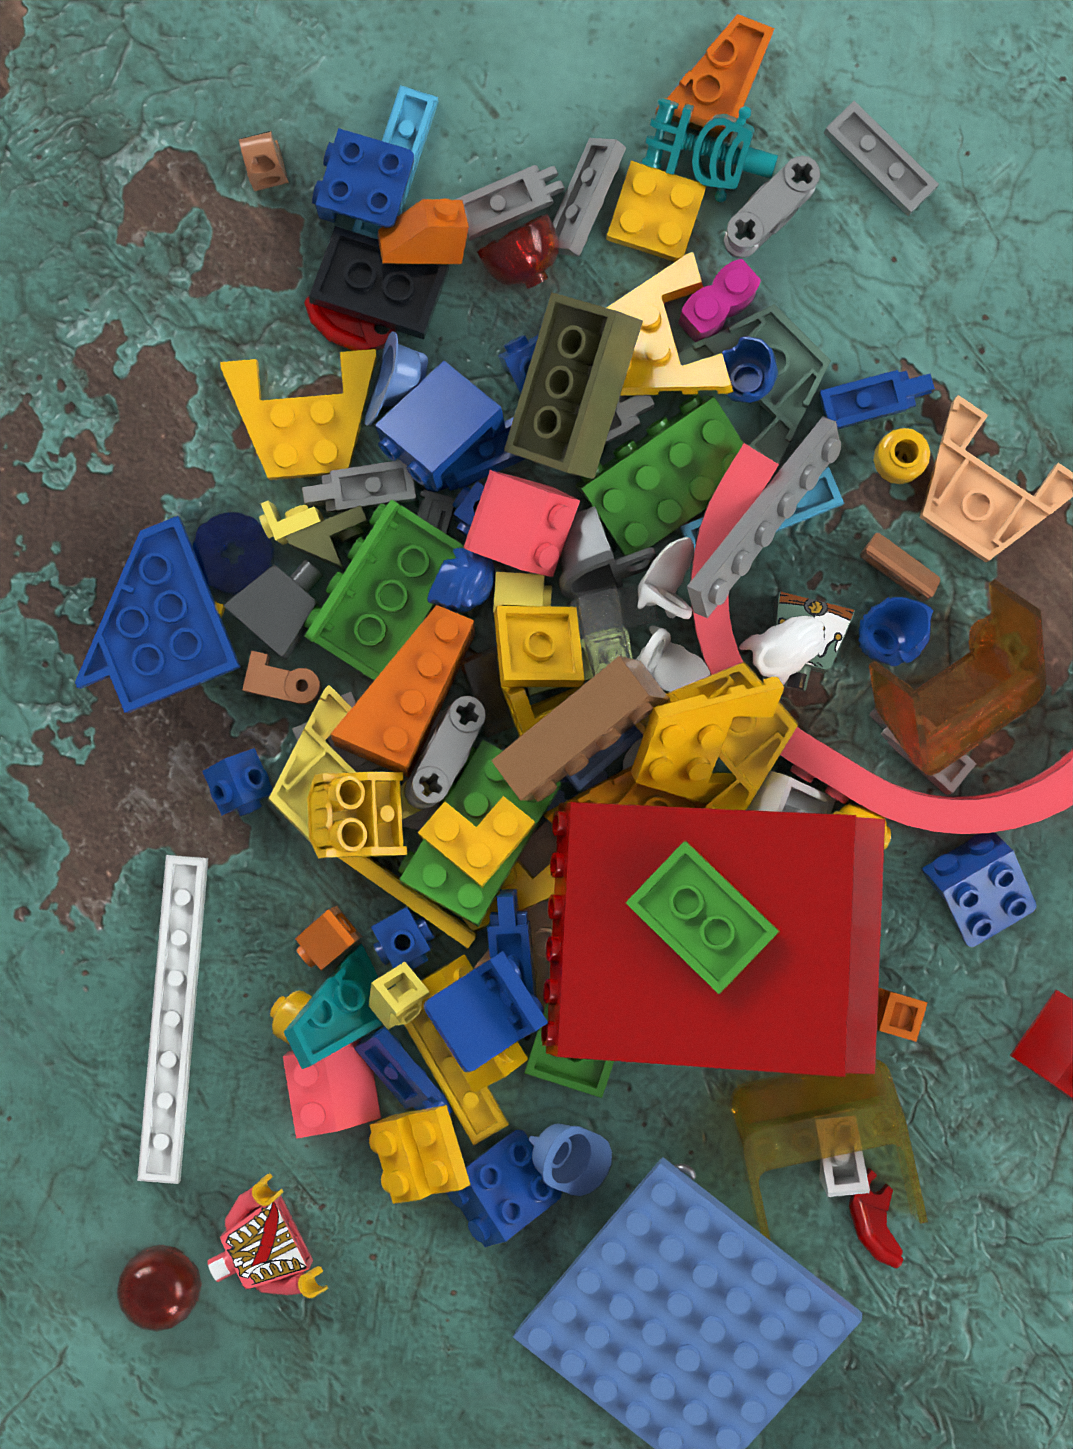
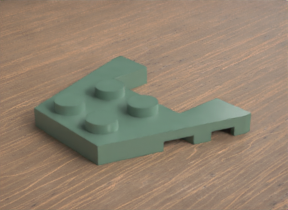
M773 304L728 326L727 329L709 338H704L694 343L691 347L678 352L683 366L721 354L724 350H729L736 346L740 337L744 336L762 339L772 349L776 358L778 377L771 392L757 402L774 420L748 446L779 464L831 360Z

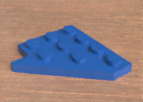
M179 516L139 532L75 681L76 687L82 689L110 677L124 713L127 714L241 668Z

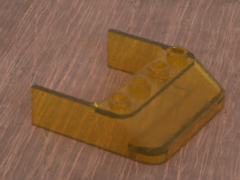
M876 1058L875 1074L846 1073V1077L788 1073L746 1082L735 1088L730 1099L734 1125L756 1228L767 1239L771 1241L759 1187V1178L765 1171L895 1144L897 1148L911 1215L920 1224L928 1222L905 1115L891 1072L882 1061Z

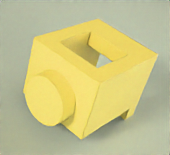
M496 572L493 614L497 606H551L552 586L544 585V575Z
M403 962L371 982L369 1007L387 1030L395 1025H404L412 1021L420 1013L422 1000L429 996L430 991L407 963Z

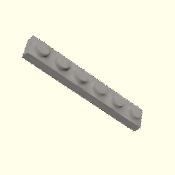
M822 416L687 585L694 613L708 618L718 605L724 603L729 590L740 576H744L749 571L752 561L763 547H767L771 543L777 529L785 519L790 518L794 514L797 504L807 491L812 490L816 486L819 476L829 463H833L838 458L841 450V441L839 440L836 421Z

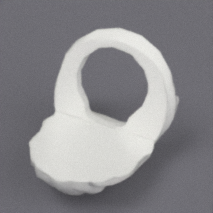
M684 537L669 543L652 561L638 586L639 600L637 607L639 609H642L645 605H658L665 609L669 618L678 616L683 619H690L692 608L675 593L683 582L684 576L693 560L694 544L691 538Z
M810 616L791 617L779 625L770 627L761 635H751L740 644L739 649L752 650L753 664L758 668L761 675L769 678L778 677L784 685L791 674L800 671L808 661L818 655L825 639L824 624Z
M654 625L649 627L652 637L647 645L642 648L636 660H640L663 691L670 692L710 676V671L703 659L688 652L683 646L670 642L671 635L666 629Z

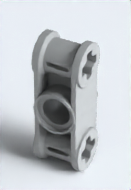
M803 155L791 159L771 180L765 182L731 218L723 240L725 249L730 255L736 258H746L754 254L772 235L783 228L797 210L812 196L820 178V169L815 160ZM804 176L807 179L806 182L802 180L798 184L793 181V177L798 179ZM748 231L751 234L749 238L743 237L741 240L736 238L737 232L742 234Z
M462 696L456 699L444 710L436 727L424 743L418 756V761L404 788L405 798L414 808L420 810L429 809L437 802L443 800L455 777L464 766L470 754L471 746L485 720V709L476 698ZM460 711L466 713L465 721L468 723L465 725L459 722L461 718ZM425 780L431 783L429 790L432 793L428 796L422 793L424 786L421 783Z

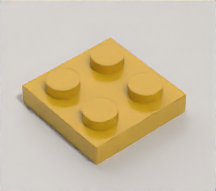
M631 161L606 240L676 262L685 255L707 186L675 174L672 175L665 171Z
M496 607L494 621L501 687L582 686L585 677L576 607Z

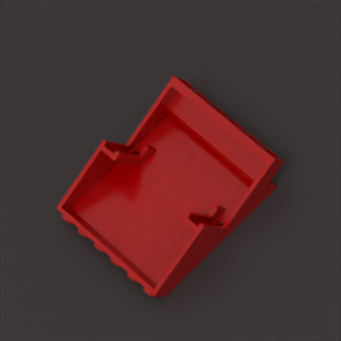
M578 802L559 803V811L554 812L552 820L553 834L557 836V850L552 854L550 861V873L555 878L554 894L550 895L548 901L549 919L553 920L552 936H549L546 942V959L548 962H551L550 979L545 980L543 989L544 1002L548 1004V1023L541 1029L542 1045L546 1046L547 1054L564 1058L846 1077V1073L875 1074L885 819L856 817V815ZM684 841H687L780 931L720 994L700 977L626 904L628 899Z

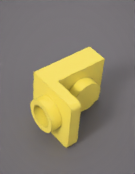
M269 500L261 503L265 513L259 516L261 525L268 538L274 537L282 545L288 543L286 535L324 520L322 513L316 507L308 508L307 505H300L288 510L285 513L286 518L281 520L273 503Z

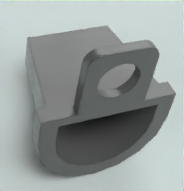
M596 507L580 511L575 514L560 556L562 575L558 583L560 591L566 598L582 599L623 587L622 579L647 571L657 555L654 548H646L615 560ZM645 560L638 565L629 566L636 561Z

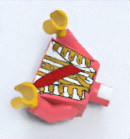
M269 1173L252 1188L238 1196L225 1218L226 1230L220 1236L225 1251L207 1261L209 1270L217 1282L237 1273L245 1289L255 1287L261 1293L279 1295L302 1294L307 1298H314L328 1289L327 1285L320 1286L315 1281V1277L321 1274L323 1269L317 1266L307 1273L304 1272L310 1268L313 1259L281 1196L283 1189L281 1188L275 1192L269 1188L267 1182L273 1177Z

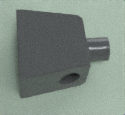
M306 559L290 577L274 565L231 598L224 607L279 656L287 660L307 630L304 624L309 614L316 606L321 607L308 592L322 578L323 574Z

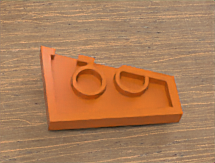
M737 14L709 46L705 55L691 71L689 70L680 80L679 85L668 96V100L679 104L678 109L674 111L672 121L680 122L682 111L686 104L694 106L689 128L700 132L705 124L717 114H728L738 118L739 110L745 105L775 28ZM715 126L708 131L707 135L718 138L725 126ZM734 131L730 132L725 137V142H730V139Z

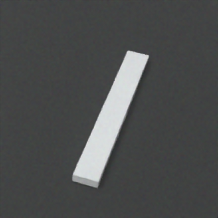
M166 855L137 1181L179 1184L181 1181L208 858Z

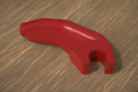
M309 297L304 301L310 323L328 341L352 351L383 349L388 335L392 331L396 332L390 329L386 334H378L375 331L377 324L311 304Z
M868 1168L866 1173L870 1188V1183L877 1177V1174L871 1168ZM885 1183L881 1190L877 1192L870 1190L869 1193L851 1195L849 1210L858 1240L875 1260L895 1269L899 1268L903 1263V1257H901L903 1250L887 1227V1212L893 1189Z

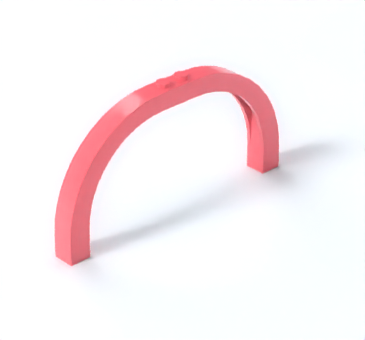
M745 443L721 479L705 511L694 548L691 580L763 492L779 466L778 463ZM729 595L724 603L718 605L708 618L694 613L692 608L695 633L710 674H715L742 663L743 660L739 654L732 631ZM798 727L780 754L793 763L790 769L791 772L809 783L812 782L814 777L828 785L824 792L841 803L846 804L850 798L883 817L907 826L933 832L981 834L1016 829L1042 821L1073 805V748L1054 765L1029 780L1003 790L974 796L931 795L895 785L869 772Z

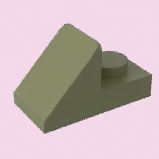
M360 505L286 535V538L293 549L345 570L334 541L341 539L342 543L355 540L364 535L363 529L369 527L370 524Z

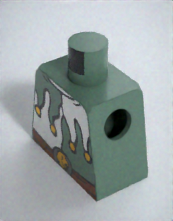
M779 592L775 595L772 626L779 625L791 617L810 616L823 622V630L825 632L824 643L818 655L808 661L800 671L791 674L783 685L785 688L806 692L811 670L820 673L830 671L853 619L855 610L784 592Z

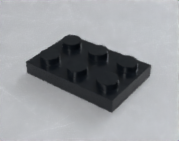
M335 226L311 289L309 301L311 304L424 340L449 271V264L382 263L378 239Z

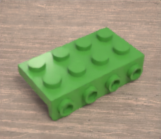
M698 393L689 397L678 406L681 412L669 420L666 416L656 420L645 429L648 434L636 443L633 439L626 441L613 451L615 456L603 466L599 462L594 479L580 476L582 480L575 485L576 488L584 495L591 507H596L601 523L623 556L650 548L706 509L721 479L744 444L714 396L705 395L701 397Z
M392 499L387 506L381 503L377 507L369 521V524L373 526L372 530L365 540L360 537L355 542L347 558L352 560L344 574L340 572L335 574L326 589V592L330 594L322 608L316 606L304 624L308 628L305 638L317 643L373 680L379 676L434 608L435 604L428 603L427 597L443 560L455 559L453 550L464 547V545Z
M482 740L478 749L471 748L470 754L462 767L464 769L463 774L457 784L455 782L452 783L447 795L440 803L443 804L445 801L477 827L504 796L533 819L536 825L483 888L424 839L415 853L412 851L407 853L398 869V872L402 874L399 879L401 884L408 888L410 887L477 927L480 926L561 787V783L557 782V789L540 802H537L536 799L520 801L491 761L503 750L485 740Z

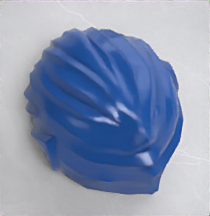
M455 548L453 553L456 558L443 560L434 583L429 590L427 600L428 603L439 605L455 613H464L483 604L489 598L494 587L495 568L492 559L464 548Z
M905 597L886 598L878 605L872 606L868 614H864L863 619L860 620V627L858 629L859 647L865 656H869L871 660L890 666H898L903 662L910 663L921 654V651L930 641L933 609L922 602Z

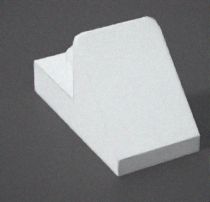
M855 1115L815 1119L814 1130L821 1163L819 1178L827 1196L869 1193L870 1188Z

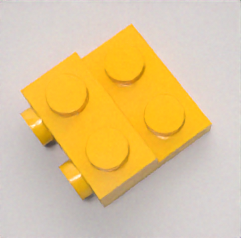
M447 1105L394 1114L369 1125L371 1130L369 1145L372 1151L378 1154L383 1169L381 1185L387 1193H390L393 1204L421 1200L431 1194L459 1191L471 1185Z

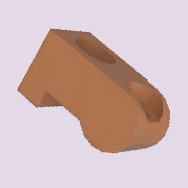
M272 131L239 139L247 176L254 191L289 183L280 145L274 139Z
M251 651L243 691L301 705L311 704L319 698L322 692V683L313 671L307 668L289 671L269 666L271 657L268 654Z

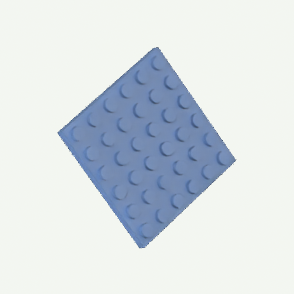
M662 1157L520 1324L513 1338L654 1449H746L862 1321V1312Z

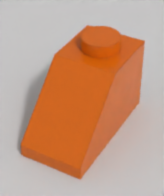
M422 199L397 216L393 227H381L378 230L377 237L382 263L462 264L469 228L463 200Z
M338 906L328 909L295 938L300 945L296 951L310 968L317 965L320 970H323L357 942L362 935Z

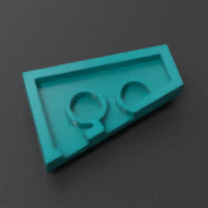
M362 943L349 951L284 1030V1034L302 1069L312 1066L383 1025L369 1007L371 982L379 977Z

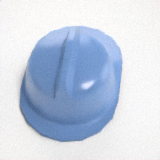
M394 331L388 335L383 349L379 375L365 414L366 426H370L374 422L382 407L396 406L426 378L427 356L424 353L398 344V336Z
M553 1124L547 1127L539 1137L530 1136L529 1141L534 1146L532 1152L533 1165L542 1174L543 1181L552 1188L570 1195L583 1196L599 1187L608 1175L612 1163V1150L608 1141L599 1134L580 1126Z

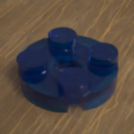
M237 512L219 514L211 518L207 523L202 524L196 532L193 550L208 585L224 593L238 594L273 565L274 546L272 539L267 537L263 527L253 517ZM235 542L236 547L244 549V554L238 556V563L231 564L229 558H223V551L227 550L228 544Z

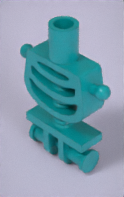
M658 99L659 108L656 118H651L650 126L657 130L655 136L648 135L646 137L645 143L648 144L646 157L642 159L644 165L661 168L663 164L661 162L663 151H669L671 155L666 173L674 175L682 149L689 152L692 151V167L695 178L702 185L717 187L715 200L719 203L727 199L726 188H737L743 171L769 179L772 178L778 155L750 147L755 129L753 126L745 123L751 116V109L749 107H741L738 118L728 114L713 116L705 124L700 134L696 136V134L692 135V133L688 134L687 132L694 108L693 105L686 104L684 106L678 124L672 122V118L679 104L668 99ZM718 125L725 126L716 141L708 140L706 135L710 129ZM665 131L676 134L675 140L664 139ZM730 132H738L731 145L728 146L727 143L724 145L723 141ZM743 141V147L740 149L738 145ZM703 154L705 157L708 155L710 158V174L703 168L701 162V155ZM719 159L725 162V176L720 174ZM736 164V165H737V168H736V171L734 172L733 165Z

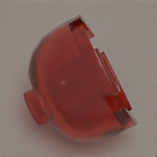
M546 213L509 231L505 236L498 239V242L493 240L476 252L488 273L498 282L509 286L524 283L527 289H530L549 278L545 271L556 262L559 254V239L555 227Z
M156 1245L144 1248L128 1261L120 1274L117 1288L119 1307L127 1320L140 1329L158 1332L174 1328L188 1318L199 1301L202 1285L199 1270L195 1263H191L189 1258L183 1255V1251L176 1247Z

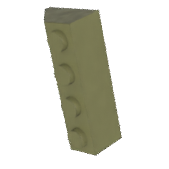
M551 292L504 451L567 473L594 479L643 320L616 310Z

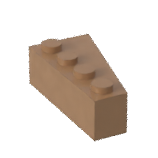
M618 656L491 761L520 801L536 799L537 802H540L557 789L556 783L567 775L572 776L582 770L589 763L588 759L600 750H605L613 745L623 733L650 715L653 707L663 705L670 699L640 660Z

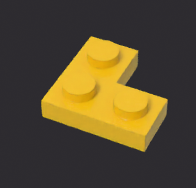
M504 796L477 827L444 801L420 829L418 835L483 888L536 824L533 819Z

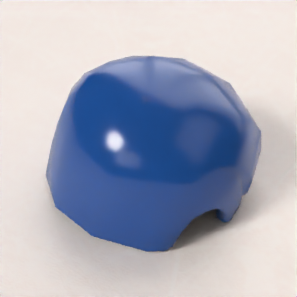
M748 336L740 337L736 346L722 352L733 388L732 393L725 394L730 400L751 403L762 399L771 392L778 377V368L772 349L762 339Z

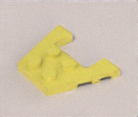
M330 685L324 689L268 798L309 842L307 797L314 775L322 773H355L354 769L326 742V739L352 708ZM407 780L400 786L402 820L421 811L410 805L405 798L404 788ZM424 781L421 783L424 786L422 793L428 796L432 792L429 790V785Z

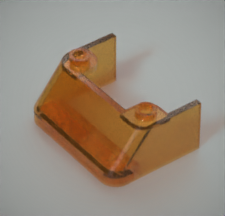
M995 579L989 583L991 613L983 619L976 621L971 627L968 641L969 653L914 690L908 683L899 679L877 661L869 664L876 711L912 763L926 775L932 776L947 768L1036 705L1045 692L1046 671L1041 610Z

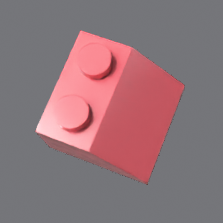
M490 470L463 548L522 571L553 577L580 500L552 486Z
M362 1038L353 1041L305 1069L301 1068L293 1050L288 1051L283 1056L296 1139L337 1132L382 1118L374 1071L354 1049Z

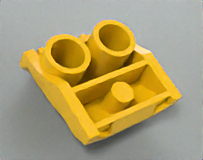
M403 772L322 773L314 775L307 803L309 840L317 857L407 855V846H403L400 781H403Z

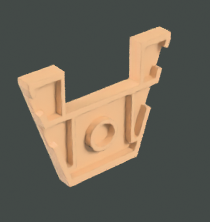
M957 395L951 403L919 518L984 562H988L1073 497V472L1057 463L1035 495L1032 496L965 450L988 415Z

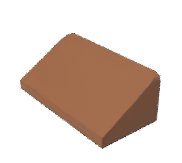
M875 533L860 553L863 560L921 602L932 598L940 583L938 575L880 533Z

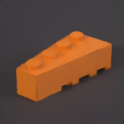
M436 605L330 734L334 746L394 772H403V776L409 778L475 636L474 620Z

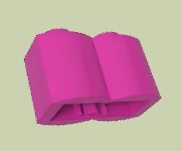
M743 259L730 262L718 272L712 285L699 289L689 297L683 306L678 324L695 343L717 334L723 327L726 318L741 313L750 305L761 279Z

